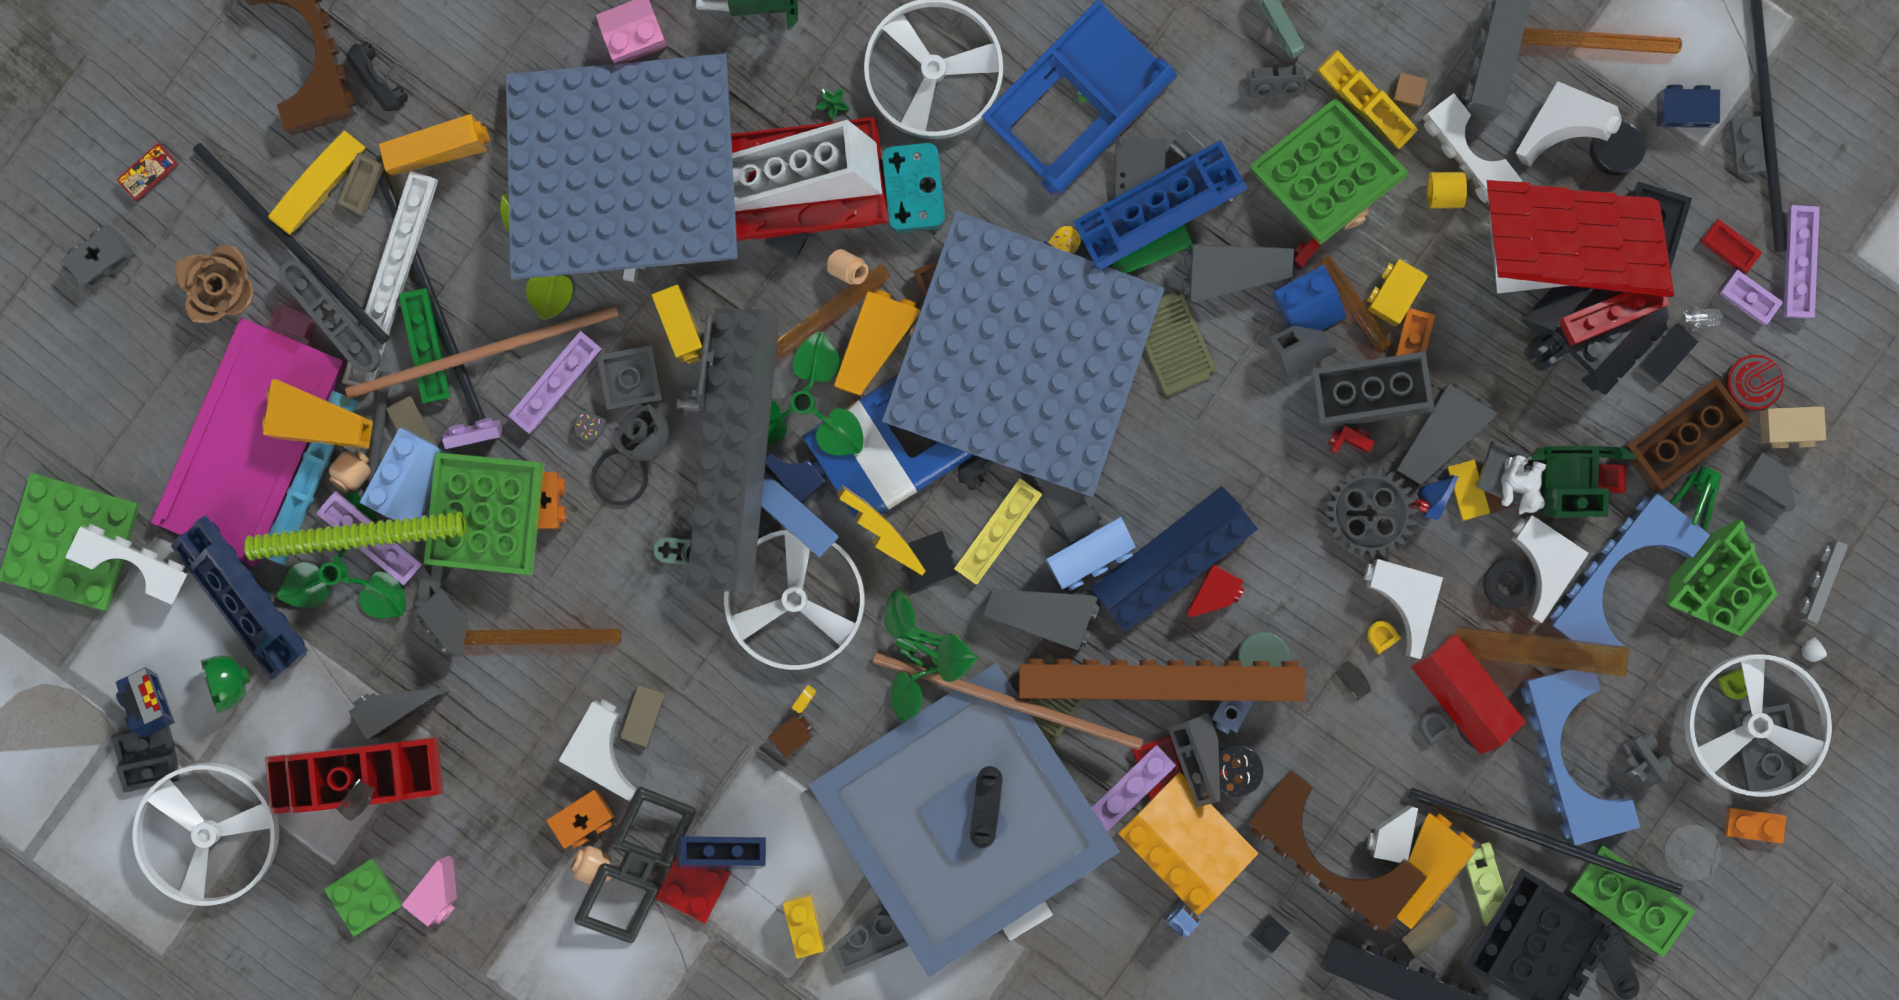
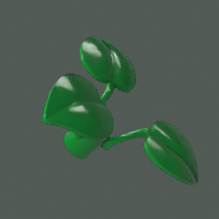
M817 332L807 338L796 351L793 358L794 373L800 379H809V383L804 387L803 391H798L792 396L791 406L782 414L780 406L775 401H771L767 444L776 443L786 435L787 425L783 419L793 411H796L802 415L812 413L824 422L818 427L816 432L817 443L823 451L836 456L859 454L863 449L864 436L856 416L846 409L836 408L827 418L815 409L816 400L809 393L815 380L819 382L830 381L837 374L840 367L839 355L823 332Z
M351 493L344 497L376 524L373 510L360 503L362 498L357 493ZM344 547L333 557L332 562L325 563L320 568L311 562L295 564L286 574L282 587L277 594V598L287 604L311 608L319 606L327 600L330 594L328 585L340 582L355 583L366 586L360 592L359 602L363 611L371 617L380 619L401 617L405 613L406 608L404 589L401 583L388 572H375L369 582L349 577L348 568L341 561V558L347 551Z
M894 589L890 594L884 611V624L889 635L893 638H901L905 634L908 638L936 646L933 651L939 654L937 659L931 656L932 662L936 666L916 673L911 678L906 672H900L892 682L890 699L893 710L900 721L906 722L914 718L922 706V691L916 683L918 678L938 671L944 681H956L968 672L978 659V656L955 634H946L940 641H934L913 634L909 630L915 625L913 606L902 591Z

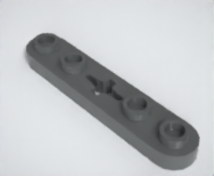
M288 260L283 263L279 270L281 282L344 357L360 372L370 373L375 371L381 362V354L307 265L297 260ZM321 306L328 311L336 312L333 317L337 324H340L339 327L331 321L325 322L324 319H326L327 315Z

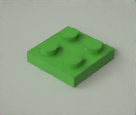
M374 858L324 889L353 937L402 907V902Z

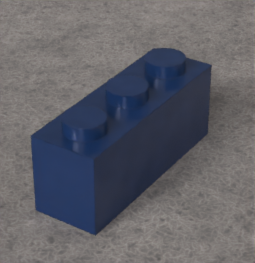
M681 836L677 839L676 868L762 869L766 866V837Z

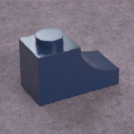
M772 453L766 457L765 463L801 503L826 483L822 478L826 473L816 461L812 465L808 460L801 464H789L779 460Z

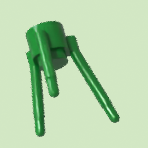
M1701 467L1698 473L1692 472L1689 480L1676 494L1670 504L1675 506L1691 486L1695 484L1694 489L1702 493L1691 521L1692 525H1696L1707 497L1710 495L1702 529L1707 532L1716 494L1721 486L1718 483L1722 475L1707 467Z
M917 626L909 629L913 634L935 641H940L944 637L924 631ZM905 634L896 640L895 645L901 648L900 653L908 657L919 667L929 669L912 652L916 654L918 650H921L935 659L939 656L938 653L923 645V642L908 638Z

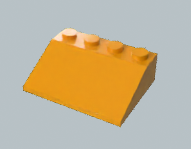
M1180 772L1124 824L1118 832L1126 843L1197 916L1259 854L1212 804L1196 808L1187 780Z

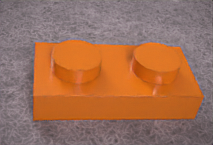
M1411 308L1408 309L1404 317L1395 356L1427 350L1435 319L1434 314Z
M1727 807L1724 835L1783 844L1786 816Z

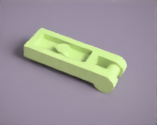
M1489 842L1481 844L1480 848H1477L1476 853L1465 865L1485 926H1488L1506 895L1494 859V852ZM1484 858L1486 865L1477 868L1475 861Z

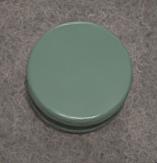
M1257 632L1247 636L1239 644L1236 652V661H1241V666H1253V661H1270L1271 667H1281V661H1290V653L1285 642L1277 635L1269 632Z

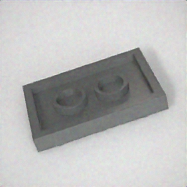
M1789 703L1762 708V713L1767 714L1772 719L1774 725L1795 732ZM1751 710L1731 713L1734 729L1742 726L1744 717L1751 713ZM1753 738L1739 751L1747 791H1765L1778 788L1792 781L1803 771L1801 761L1766 738ZM1805 782L1795 789L1806 787Z

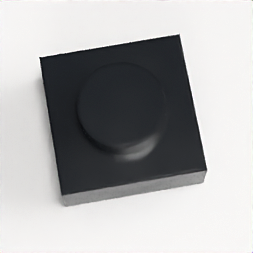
M1269 913L1250 933L1252 937L1272 954L1290 934Z

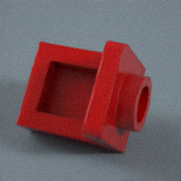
M1344 426L1340 431L1335 429L1328 441V444L1331 445L1328 452L1332 454L1337 453L1344 441L1363 453H1368L1375 442L1369 439L1371 435L1358 427L1353 430Z

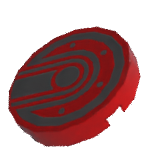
M1752 354L1740 358L1731 365L1728 371L1726 389L1742 408L1757 411L1770 407L1779 399L1783 391L1784 378L1781 369L1772 359L1764 355Z

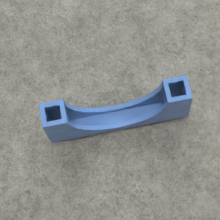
M1657 493L1650 494L1649 496L1644 495L1635 505L1637 511L1632 518L1627 517L1618 527L1620 533L1614 540L1609 539L1602 547L1600 552L1603 555L1597 562L1592 561L1583 572L1586 576L1581 583L1578 584L1576 582L1568 590L1566 596L1569 598L1563 606L1557 605L1549 615L1551 621L1547 626L1599 667L1607 668L1624 646L1611 632L1606 622L1602 605L1606 579L1617 562L1628 553L1645 546L1664 547L1679 553L1685 558L1694 557L1710 536L1697 524L1692 525L1691 519Z
M1584 663L1523 680L1524 687L1521 688V695L1524 703L1530 706L1532 714L1528 716L1532 730L1537 731L1539 742H1536V747L1540 758H1544L1547 769H1544V775L1549 786L1552 785L1555 796L1552 797V803L1556 813L1560 812L1563 823L1559 826L1563 839L1568 840V843L1572 845H1579L1640 828L1633 800L1627 798L1603 800L1589 795L1572 780L1562 760L1560 748L1561 734L1568 715L1584 698L1601 691L1594 664Z

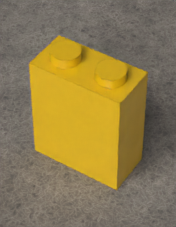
M677 284L651 294L675 357L681 363L687 362V365L701 361L703 340L684 291Z

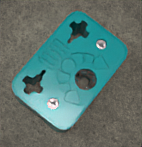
M922 143L887 148L883 152V166L891 229H895L898 234L942 228L945 223V212L937 147L932 143ZM894 157H900V161H902L899 174H897L895 165L892 164ZM926 181H930L931 185L936 186L931 189L930 193H926L925 189H920ZM901 206H903L906 216H911L906 218V223L904 224L901 223L900 219H895L900 216Z

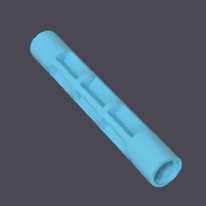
M333 390L327 400L351 412H354L358 401L352 398L348 399L347 396ZM310 443L307 452H304L302 456L304 459L291 488H288L286 492L288 494L279 515L269 530L271 536L274 532H278L281 535L283 531L289 534L290 531L295 530L298 533L310 504L314 502V495L325 470L331 464L329 461L337 445ZM282 554L281 557L277 558L273 555L269 560L286 565L289 556L285 557Z

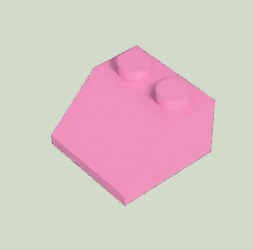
M633 0L596 15L601 33L614 64L628 63L668 47L650 0Z
M448 855L437 860L402 904L405 909L427 927L435 922L440 924L442 921H445L455 909L452 906L457 899L453 858Z

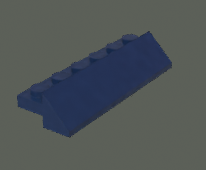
M1221 486L1097 582L1090 590L1126 633L1252 535L1258 528L1241 508L1242 506Z
M206 515L198 519L187 532L175 540L171 545L172 549L271 680L278 677L307 655L306 652L308 650L303 639L298 634H295L289 626L286 616L277 610L271 602L270 595L267 591L261 589L255 581L252 571L243 565L237 557L234 547L225 541L220 534L218 526L210 521Z

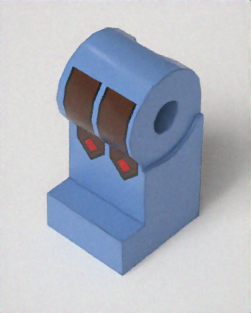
M1182 899L1163 917L1183 939L1190 935L1201 922L1199 919L1201 915L1197 916Z

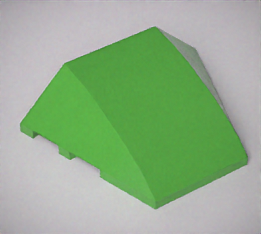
M1738 519L1711 533L1695 556L1687 558L1672 575L1666 604L1742 637L1778 594L1764 565H1761L1754 551L1756 548L1753 542L1749 540L1744 530L1746 527L1743 520Z

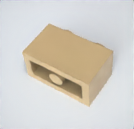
M1824 407L1775 408L1760 411L1761 444H1771V449L1789 448V443H1799V448L1817 447V442L1826 440Z

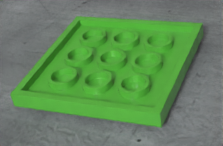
M1337 98L1329 102L1249 165L1250 171L1320 245L1408 176L1407 169Z
M435 452L429 518L433 514L438 517L442 513L447 516L448 513L456 515L457 512H462L466 521V533L464 537H459L458 534L455 538H451L448 535L446 539H442L439 536L437 540H433L430 537L429 541H426L424 564L533 575L544 463Z
M30 473L0 570V581L108 611L124 559H108L96 568L90 569L65 557L81 526L88 528L89 524H93L106 530L104 535L111 539L120 536L130 540L140 504Z

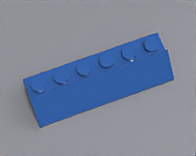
M1219 140L1073 222L1098 270H1101L1248 188L1224 144Z

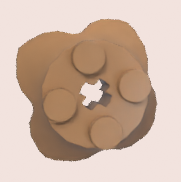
M220 245L214 248L208 256L199 254L188 255L175 263L176 281L179 287L187 294L184 305L191 321L197 323L215 322L227 315L241 314L251 305L254 293L253 284L248 278L245 258L234 245ZM222 279V289L215 292L214 282H220Z

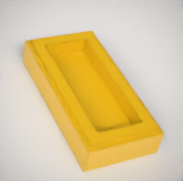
M1475 459L1446 467L1448 475L1459 477L1453 493L1461 520L1464 521L1489 514L1490 510L1485 493L1475 486V482L1480 477Z

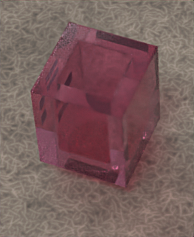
M282 304L279 309L276 308L270 318V324H272L270 330L305 345H308L317 325L311 316Z

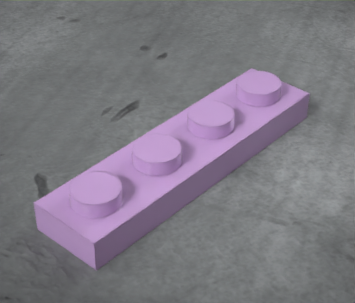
M1799 205L1788 207L1783 317L1815 318L1820 207Z
M580 331L508 417L531 435L603 349Z
M337 491L329 497L316 513L332 527L338 525L342 528L345 524L351 527L354 523L359 526L363 522L368 525L369 522H372L371 519ZM397 541L393 545H389L386 542L384 546L378 543L375 547H372L370 544L367 548H363L362 545L359 547L363 553L403 585L423 564L422 561L401 544H398Z
M1155 745L1091 807L1107 832L1176 766L1158 745Z

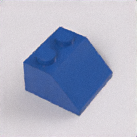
M1324 265L1275 290L1271 294L1288 328L1295 325L1322 331L1346 318L1338 290Z

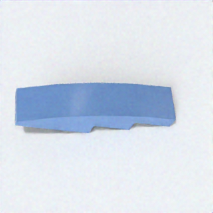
M764 472L761 507L820 558L838 539V535Z

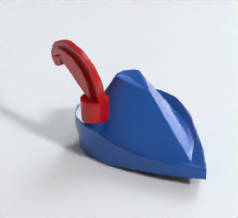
M1448 475L1437 482L1423 485L1417 494L1420 500L1411 503V508L1419 509V511L1423 512V516L1438 520L1459 477Z

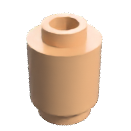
M843 249L836 250L828 258L827 270L829 274L853 285L861 284L867 278L868 266L863 259Z

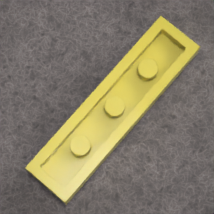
M1019 479L954 569L977 585L1043 494L1022 479Z

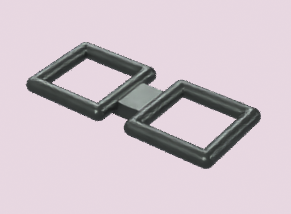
M638 787L611 841L612 848L625 853L619 868L607 863H602L599 866L574 918L575 923L621 941L633 943L660 889V885L657 882L647 879L654 864L664 868L671 866L677 854V839L686 835L695 817L696 809L693 806L644 787ZM643 800L683 815L664 855L625 841ZM607 876L646 890L628 930L588 916Z

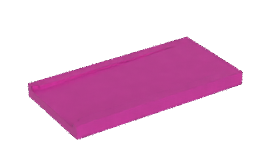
M240 318L151 523L182 535L198 519L206 515L210 521L218 526L220 534L225 541L234 547L237 557L246 564L258 567L260 560L257 557L252 561L246 557L244 541L248 535H252L254 538L257 534L263 537L264 534L269 533L288 493L286 492L288 488H291L304 459L302 456L304 452H307L310 442L274 439L263 435L262 420L267 411L268 401L266 394L271 385V379L282 381L327 401L331 391H335L347 362Z

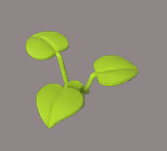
M504 194L501 198L500 212L503 224L510 234L509 195ZM562 275L530 278L526 285L528 302L541 319H549L560 314L569 305L573 296L571 280Z

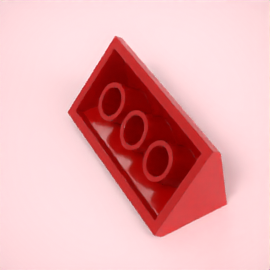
M1456 633L1410 666L1480 755L1502 746L1526 723L1525 719Z

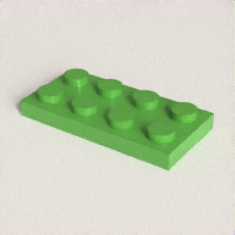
M1601 844L1595 851L1599 855L1630 865ZM1591 863L1585 865L1568 890L1662 957L1666 955L1696 912L1666 890Z

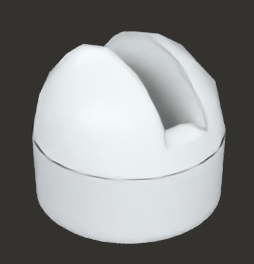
M1815 637L1807 641L1801 650L1803 657L1811 662L1820 661L1827 656L1824 647Z

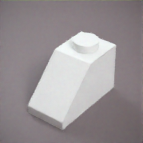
M1407 805L1375 827L1374 833L1369 834L1367 841V850H1370L1372 857L1399 863L1404 858L1408 860L1418 808Z

